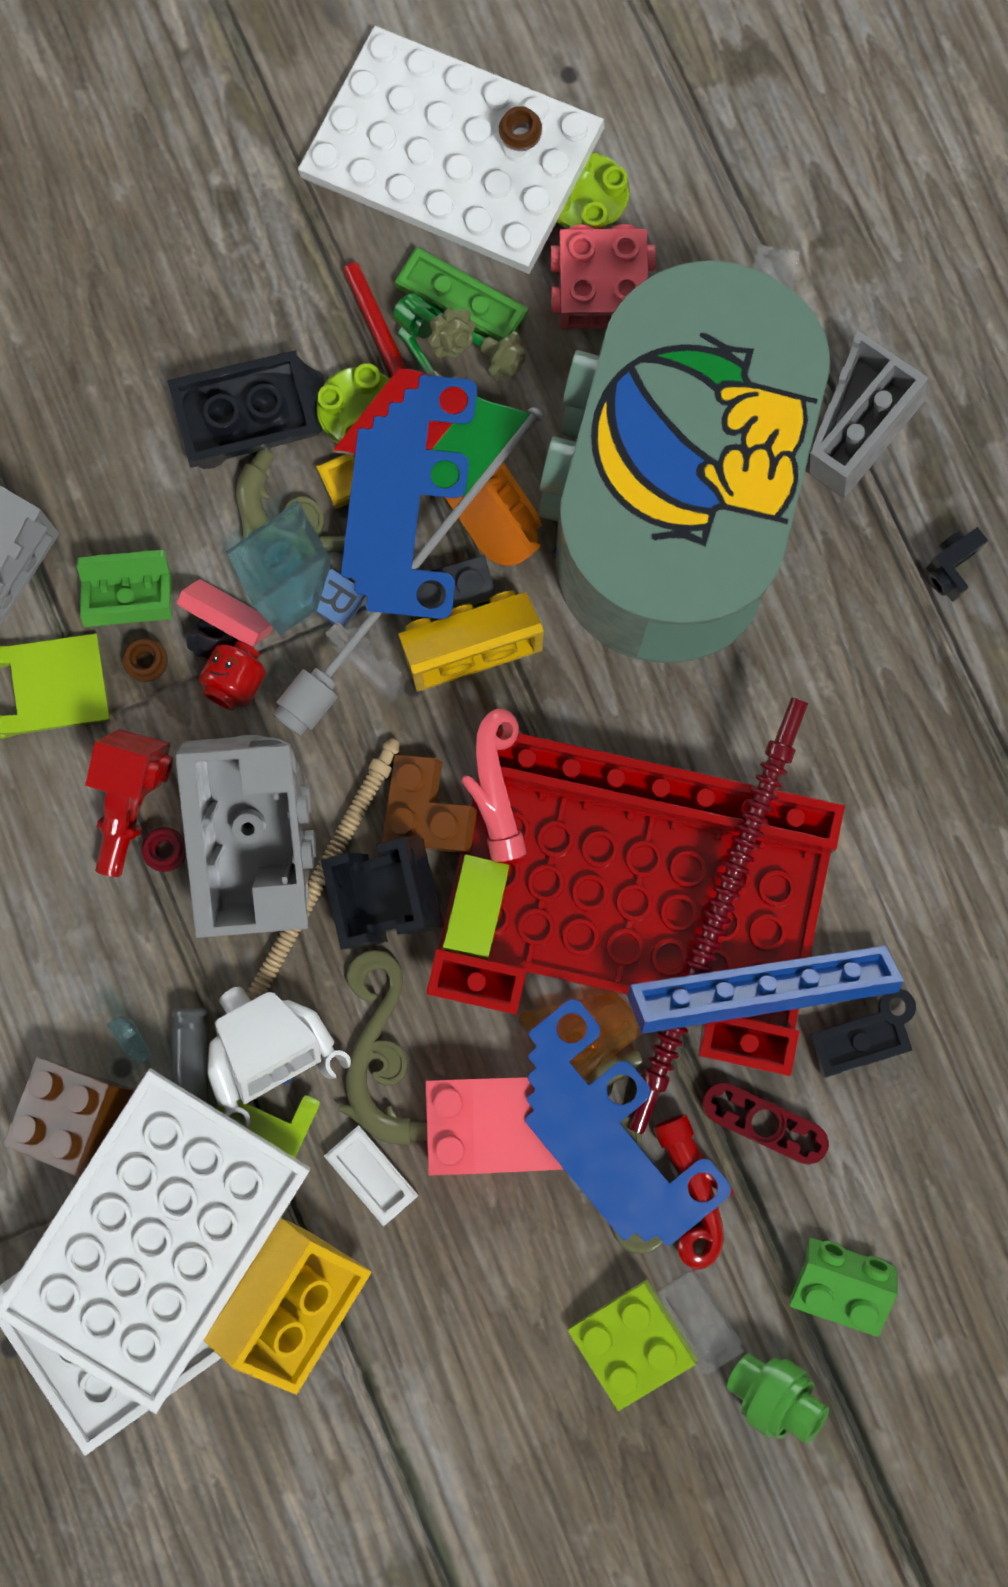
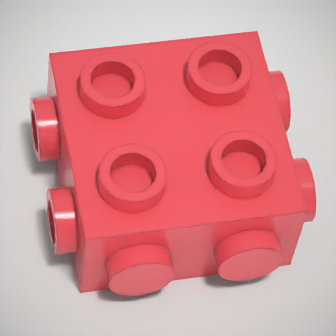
M628 224L617 225L611 229H593L588 225H575L569 229H560L559 246H551V272H559V287H551V314H560V329H607L608 323L620 303L632 290L648 279V272H655L656 250L655 245H647V229H637L635 226Z

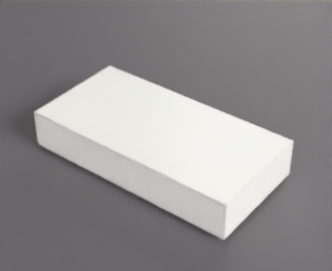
M360 1125L324 1155L383 1227L419 1196Z

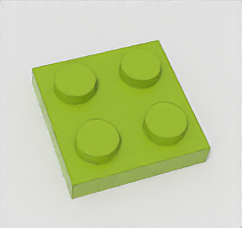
M647 1279L574 1323L567 1330L618 1411L693 1367L698 1361V1358Z

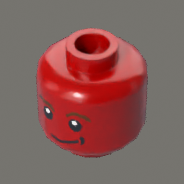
M236 641L234 646L225 644L216 646L199 677L200 683L205 688L202 694L211 702L230 711H233L236 706H248L266 675L265 668L257 660L260 653L253 647L240 641Z

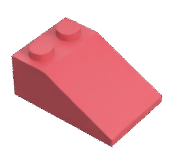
M528 1077L426 1081L429 1175L564 1170L525 1123V1118L533 1112L532 1106L527 1102V1097L535 1091Z

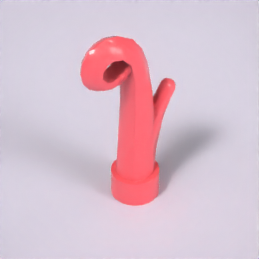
M495 709L489 712L480 723L476 737L479 784L470 776L465 775L462 778L463 785L474 798L486 824L489 837L486 839L491 861L494 862L513 860L527 853L523 833L516 826L497 750L511 747L519 733V725L515 716L506 709ZM501 724L504 731L502 737L498 738L496 732Z

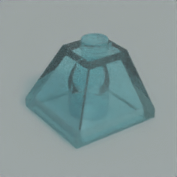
M297 501L226 551L253 606L280 635L317 611L332 562L328 551L305 510Z

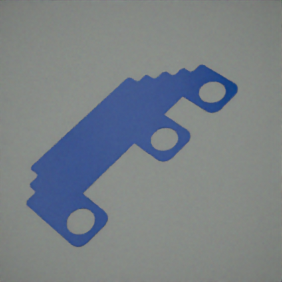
M422 375L420 376L419 387L416 390H405L404 401L402 403L392 402L389 405V412L386 417L376 416L372 429L361 428L358 430L341 575L343 578L355 580L354 591L357 594H365L367 596L366 609L370 612L438 619L446 618L452 612L455 590L454 578L448 573L413 570L412 561L420 495L459 498L466 491L469 467L467 457L462 453L426 450L429 421L467 424L472 421L475 414L477 386L472 380ZM448 387H459L466 392L468 404L461 413L449 414L441 408L439 398L441 393ZM448 460L458 467L460 476L454 486L440 488L433 483L431 470L439 461ZM429 580L441 583L446 591V598L443 604L434 609L423 607L417 600L419 586Z
M568 1000L529 1032V1037L536 1044V1049L529 1053L528 1056L535 1065V1070L528 1075V1080L534 1086L535 1091L527 1097V1102L532 1106L533 1112L525 1118V1123L622 1240H627L636 1233L645 1242H649L653 1237L658 1236L665 1245L670 1246L725 1201L731 1193V1186L715 1165L707 1159L696 1161L669 1184L620 1124L622 1120L648 1100L651 1093L649 1085L632 1064L627 1061L617 1062L590 1085L584 1081L569 1061L599 1037L600 1027L579 1001ZM569 1013L580 1015L586 1022V1034L577 1043L564 1042L557 1033L558 1021L562 1016ZM617 1075H628L637 1085L635 1098L627 1104H616L608 1096V1083ZM698 1173H708L717 1182V1193L708 1202H697L689 1195L688 1183Z

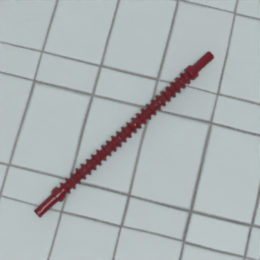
M791 697L775 740H770L765 750V755L768 756L767 762L760 763V766L764 768L763 773L756 774L755 776L759 780V784L757 787H751L754 797L753 799L746 800V803L750 805L749 810L742 811L741 813L745 820L743 824L738 823L736 826L740 830V834L732 837V841L735 842L734 848L727 849L728 854L731 855L729 861L724 860L722 862L726 870L724 873H718L721 883L720 885L713 886V890L717 892L715 898L710 897L708 899L712 907L710 910H704L703 912L707 916L706 922L699 923L702 933L694 936L698 943L696 947H690L689 950L693 953V957L685 960L688 969L687 971L680 972L681 977L712 972L708 964L710 960L715 961L717 958L713 954V950L721 948L718 938L719 936L726 935L725 930L722 929L724 923L729 924L731 922L727 914L729 911H735L732 901L733 899L740 898L737 888L745 885L744 881L741 880L742 875L749 874L750 872L746 868V864L754 861L751 851L759 849V845L755 843L757 837L764 836L760 828L762 825L769 823L765 819V815L767 812H773L770 802L771 800L778 799V796L774 793L776 787L781 788L783 786L779 778L781 775H787L788 772L784 769L785 764H790L794 758L796 750L792 746L809 704L807 702ZM686 1027L668 1029L657 1033L660 1043L652 1046L656 1053L654 1057H648L647 1060L651 1064L650 1068H644L641 1077L649 1085L651 1093L648 1100L632 1112L627 1125L628 1129L644 1134L659 1093L665 1092L668 1087L670 1077L667 1075V1072L674 1070L671 1060L679 1058L676 1048L677 1046L681 1047L684 1045L680 1037L682 1034H688Z

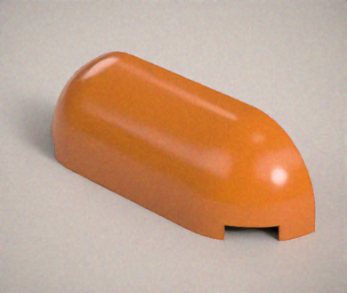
M503 462L460 515L459 520L477 547L488 559L500 565L513 566L527 560L540 548L537 530L542 526L540 517H538L537 511ZM462 496L459 498L445 497L453 510L463 498Z

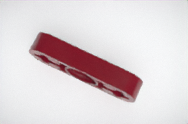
M714 1084L702 1096V1111L710 1121L798 1163L815 1164L821 1161L828 1151V1136L819 1125L732 1084ZM725 1091H728L731 1094L729 1101L740 1108H744L745 1099L753 1103L744 1114L742 1128L735 1125L740 1116L724 1111L721 1117L715 1114L716 1106L711 1103L713 1095L722 1096ZM760 1110L771 1111L777 1119V1129L771 1136L761 1137L752 1128L753 1116ZM787 1119L794 1122L789 1131L804 1136L809 1130L814 1133L812 1140L818 1144L815 1152L807 1151L802 1156L799 1154L800 1145L789 1139H785L784 1148L777 1145V1142L786 1131Z

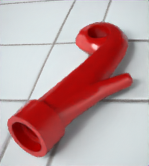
M687 1114L672 1117L653 1127L660 1147L666 1149L679 1176L696 1161L705 1159L693 1138L695 1133ZM698 1173L688 1183L689 1195L697 1202L710 1201L715 1196L713 1188L718 1189L715 1178L708 1173ZM731 1187V1193H730L729 1196H732L733 1193H734L732 1187ZM719 1206L700 1220L703 1227L691 1228L679 1239V1256L683 1263L692 1269L700 1270L709 1267L722 1252L724 1231ZM698 1238H702L706 1241L704 1251L696 1255L692 1249L693 1242Z

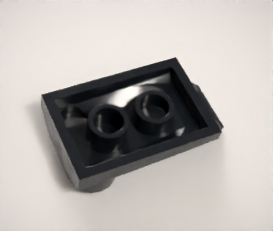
M296 350L167 380L190 468L213 469L220 466L226 459L314 437L323 430L317 416L318 393L325 384L323 374L305 364L297 356Z

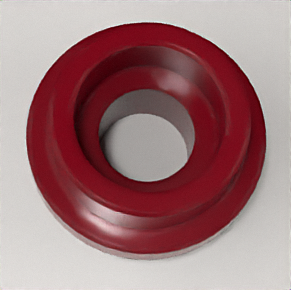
M159 827L149 832L144 838L141 847L142 857L146 864L159 872H170L182 865L187 855L184 837L177 830L170 827ZM164 842L171 843L173 847L172 854L167 858L159 857L157 852L160 844Z

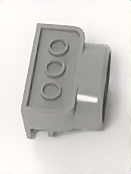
M260 735L184 741L175 756L196 938L308 929V877L310 868H314V857L317 855L315 831L309 830L308 826L309 813H312L310 785L305 786L303 772L295 758L291 744L279 738H268Z

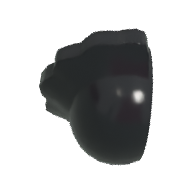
M202 619L195 624L193 629L185 634L187 648L193 651L197 657H205L206 659L210 658L216 646L221 644L234 646L236 641H240Z

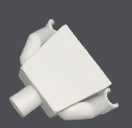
M234 987L225 992L220 998V1004L227 1014L215 1022L217 1036L209 1044L207 1074L217 1104L224 1107L223 1114L229 1117L234 1112L241 1113L246 1128L250 1125V1116L247 1111L238 1107L237 1100L241 1098L245 1105L318 1064L319 1071L325 1078L334 1079L336 1074L330 1068L332 1057H336L344 1069L350 1067L351 1059L349 1055L341 1050H334L332 1047L334 1040L314 1010L290 1000L282 1001L273 992H267L251 1001L242 987Z

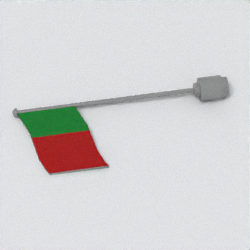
M399 368L335 446L333 452L355 456L358 430L361 428L372 429L376 416L386 417L389 412V405L392 402L402 403L405 390H416L419 387L420 376L429 374ZM455 386L448 387L441 393L439 403L446 413L458 414L467 407L468 396L461 388ZM476 396L474 418L469 423L458 424L429 421L426 450L462 453L467 457L469 467L466 491L462 495V500L412 561L413 570H417L532 425L536 421H542L543 414L539 408L532 407L525 412L485 401ZM439 461L431 470V479L440 488H450L459 480V469L451 461ZM370 613L324 672L315 668L310 674L302 669L277 700L276 704L279 706L272 715L300 737L307 729L312 731L338 698L332 691L337 685L331 679L332 675L382 613Z

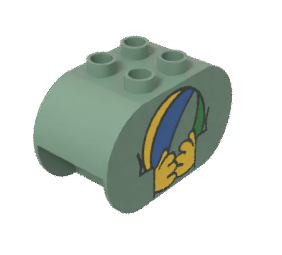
M697 261L663 270L638 285L617 307L608 323L600 356L576 350L563 398V405H566L560 434L577 438V442L553 436L540 484V491L543 493L538 517L559 522L555 559L556 573L562 595L570 611L581 626L596 640L625 656L649 662L679 663L704 658L726 648L750 625L765 591L773 582L781 566L828 380L830 353L824 330L811 308L792 289L766 273L741 264L724 261Z

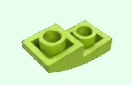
M465 854L442 950L484 960L488 959L509 865Z

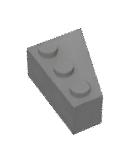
M857 330L846 364L839 376L831 403L828 405L810 452V475L845 499L925 402L929 378Z
M0 486V626L60 534L40 508Z

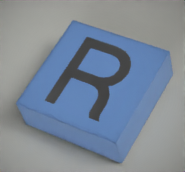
M331 568L306 605L307 608L344 631L367 599V596L365 594H357L354 591L355 584L347 578H343L341 574Z

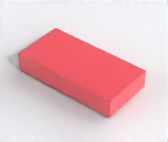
M202 579L183 589L176 603L179 607L251 647H254L267 637L276 622Z

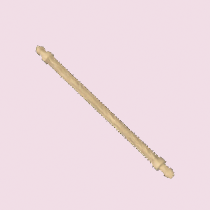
M391 738L381 747L383 750L378 759H372L368 766L369 775L365 776L367 780H363L364 785H360L361 790H358V795L354 796L355 800H352L353 805H349L350 810H347V815L343 816L344 820H341L342 825H338L339 830H336V835L332 836L334 840H330L329 843L331 845H327L328 850L324 851L325 855L321 856L322 859L343 854L342 851L346 850L345 846H348V841L352 839L350 836L354 835L353 831L357 830L356 826H359V821H362V816L365 815L364 811L368 810L367 806H370V801L376 795L375 791L379 790L378 786H381V781L385 778L387 779L392 771L389 765L394 756L399 753V742ZM321 860L318 862L320 865H316L317 870L313 871L314 875L310 876L311 880H308V917L310 915L309 911L313 910L312 906L316 905L314 901H318L317 896L321 895L320 891H323V886H326ZM302 929L280 931L279 934L281 936H277L276 939L278 941L274 942L275 947H271L272 952L269 951V957L267 956L265 958L266 962L262 963L264 967H260L261 972L257 973L258 977L254 978L255 982H252V987L248 989L250 992L246 993L251 1001L268 992L267 988L271 987L269 983H273L274 980L272 978L276 977L275 973L279 972L278 967L281 968V962H284V957L288 956L286 952H290L289 947L293 946L292 942H295V937L299 936L297 932H301Z

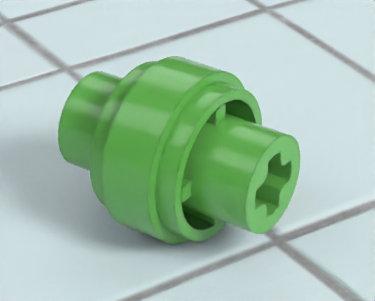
M748 1353L738 1362L727 1382V1390L743 1400L741 1414L746 1417V1423L767 1438L774 1436L777 1439H782L788 1433H791L805 1444H809L822 1428L829 1413V1407L812 1396L814 1382L809 1379L808 1372L788 1359L781 1361L778 1358H773L765 1364Z

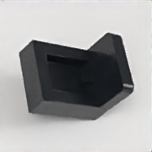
M978 527L966 535L959 530L939 545L942 552L935 556L926 567L930 573L928 578L933 588L940 595H947L952 602L961 597L968 589V585L955 568L977 554L988 542V539Z

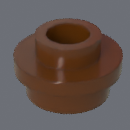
M524 106L513 107L500 120V139L511 150H529L541 139L542 122L539 116L531 109ZM523 127L528 130L524 134H514L517 128Z
M139 638L132 641L126 647L122 661L124 669L130 677L140 682H151L158 679L165 672L168 656L166 650L158 641L152 638ZM144 654L153 655L151 666L147 668L140 667L138 663L140 657Z

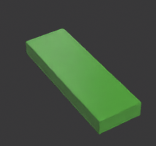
M417 246L395 280V288L406 294L415 293L419 295L429 305H434L443 314L448 308H452L455 311L468 310L471 314L470 320L476 324L474 331L485 338L491 337L498 342L508 337L512 332H518L528 315V308Z

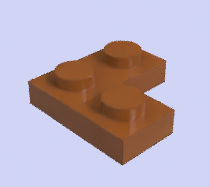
M395 755L382 843L401 837L422 838L428 850L471 854L477 809L466 805L437 803L442 761L436 758Z

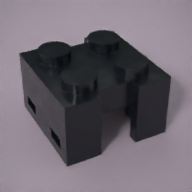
M401 837L377 844L378 852L386 854V856L369 860L368 854L348 852L321 860L341 950L362 949L388 942L386 933L395 930L397 935L419 934L444 927L424 839Z

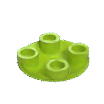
M591 153L557 223L566 229L575 225H588L593 229H605L612 225L623 214L629 200L628 175L625 169L605 155Z
M361 364L358 367L341 370L331 376L320 389L317 399L318 420L324 432L337 444L390 380L386 375L379 372L376 366Z

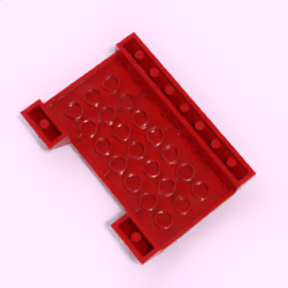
M497 729L496 736L498 738L502 737L504 730ZM518 733L517 739L511 747L497 750L516 826L523 833L527 853L513 860L499 862L509 865V870L488 959L484 960L442 950L465 854L491 860L486 840L489 837L487 827L474 798H472L471 806L477 809L471 854L460 853L444 927L439 947L436 949L426 995L517 1015L526 973L624 995L628 994L629 987L633 984L681 977L680 972L687 971L688 969L685 960L693 957V953L689 949L692 946L696 947L698 943L694 936L702 933L699 923L706 922L707 916L703 912L704 910H710L712 907L708 899L710 897L715 898L717 892L713 890V886L720 885L721 883L718 873H724L726 870L722 862L724 860L729 861L731 855L728 854L727 849L734 848L735 842L732 841V837L740 834V830L736 826L738 823L743 824L745 820L741 813L742 811L749 810L750 805L746 803V800L753 799L754 797L751 787L757 786ZM775 790L774 793L778 796V799L771 800L770 802L773 812H767L765 815V819L769 823L761 826L760 831L764 833V836L757 837L755 842L759 845V849L751 851L754 861L746 864V868L750 872L749 874L742 875L741 880L744 881L745 885L737 888L740 898L733 899L732 905L735 906V911H729L727 914L731 922L729 924L724 923L722 929L725 930L726 935L719 936L718 938L721 948L713 950V954L717 958L715 961L710 960L708 964L712 972L810 957L830 855L837 850L845 805ZM799 1008L702 1024L698 1056L790 1077L800 1030L795 1029Z

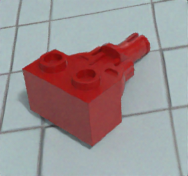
M118 729L94 742L85 786L106 791L104 816L98 819L96 825L103 834L95 868L97 873L110 877H120L122 875L130 840L135 839V837L141 834L142 827L137 825L136 822L145 795L161 786L162 782L166 783L170 777L173 767V757L168 756L170 742Z

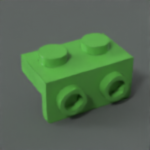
M164 550L77 558L76 567L81 580L80 617L83 627L172 619L173 578Z
M810 1238L806 1246V1260L790 1295V1307L879 1337L898 1295L897 1268L882 1258L876 1256L867 1257L845 1249L836 1242H823Z

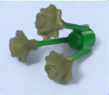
M415 293L404 296L395 306L393 318L401 326L398 337L408 345L426 374L443 377L439 371H434L415 340L416 337L422 339L429 337L428 344L434 348L433 353L438 358L449 356L455 359L473 342L481 347L480 351L490 357L488 374L495 381L500 380L503 375L509 377L517 375L521 370V365L526 360L527 354L522 347L523 339L519 337V333L514 331L499 342L491 337L485 339L473 332L476 324L470 320L471 314L466 309L455 311L452 308H448L443 314L434 305H429Z

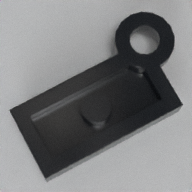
M485 555L429 570L432 572L448 573L454 578L455 590L452 609L462 605H475L485 602L496 595ZM434 580L425 581L417 590L418 602L428 609L441 606L446 598L445 588L441 583ZM410 616L411 622L416 621V620H419V619H423V618H428V617Z
M900 989L897 993L882 995L878 1004V1013L809 1034L822 1077L827 1078L913 1051L904 1026L905 1023L913 1018L916 1012V1002L913 996L904 989ZM894 998H899L905 1003V1011L899 1016L891 1013L889 1009L890 1001Z

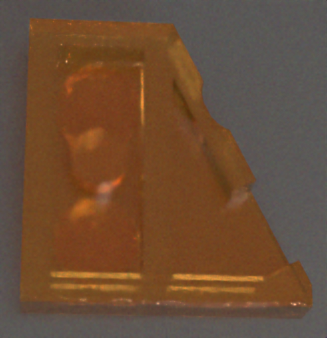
M616 992L577 1000L586 1008L600 1027L599 1037L569 1061L582 1078L642 1034L633 1010ZM564 1003L524 1011L518 1015L519 1023L529 1034L532 1029ZM566 1014L557 1023L558 1036L567 1043L579 1042L584 1038L587 1031L585 1020L578 1014Z

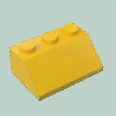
M513 590L505 591L489 599L490 604L473 608L472 604L462 605L452 609L451 614L447 618L431 622L430 618H423L405 626L406 631L398 633L416 691L429 689L541 652L543 649L544 630L527 593L523 592L516 595Z
M280 1217L203 1341L231 1368L297 1395L372 1272L313 1233Z

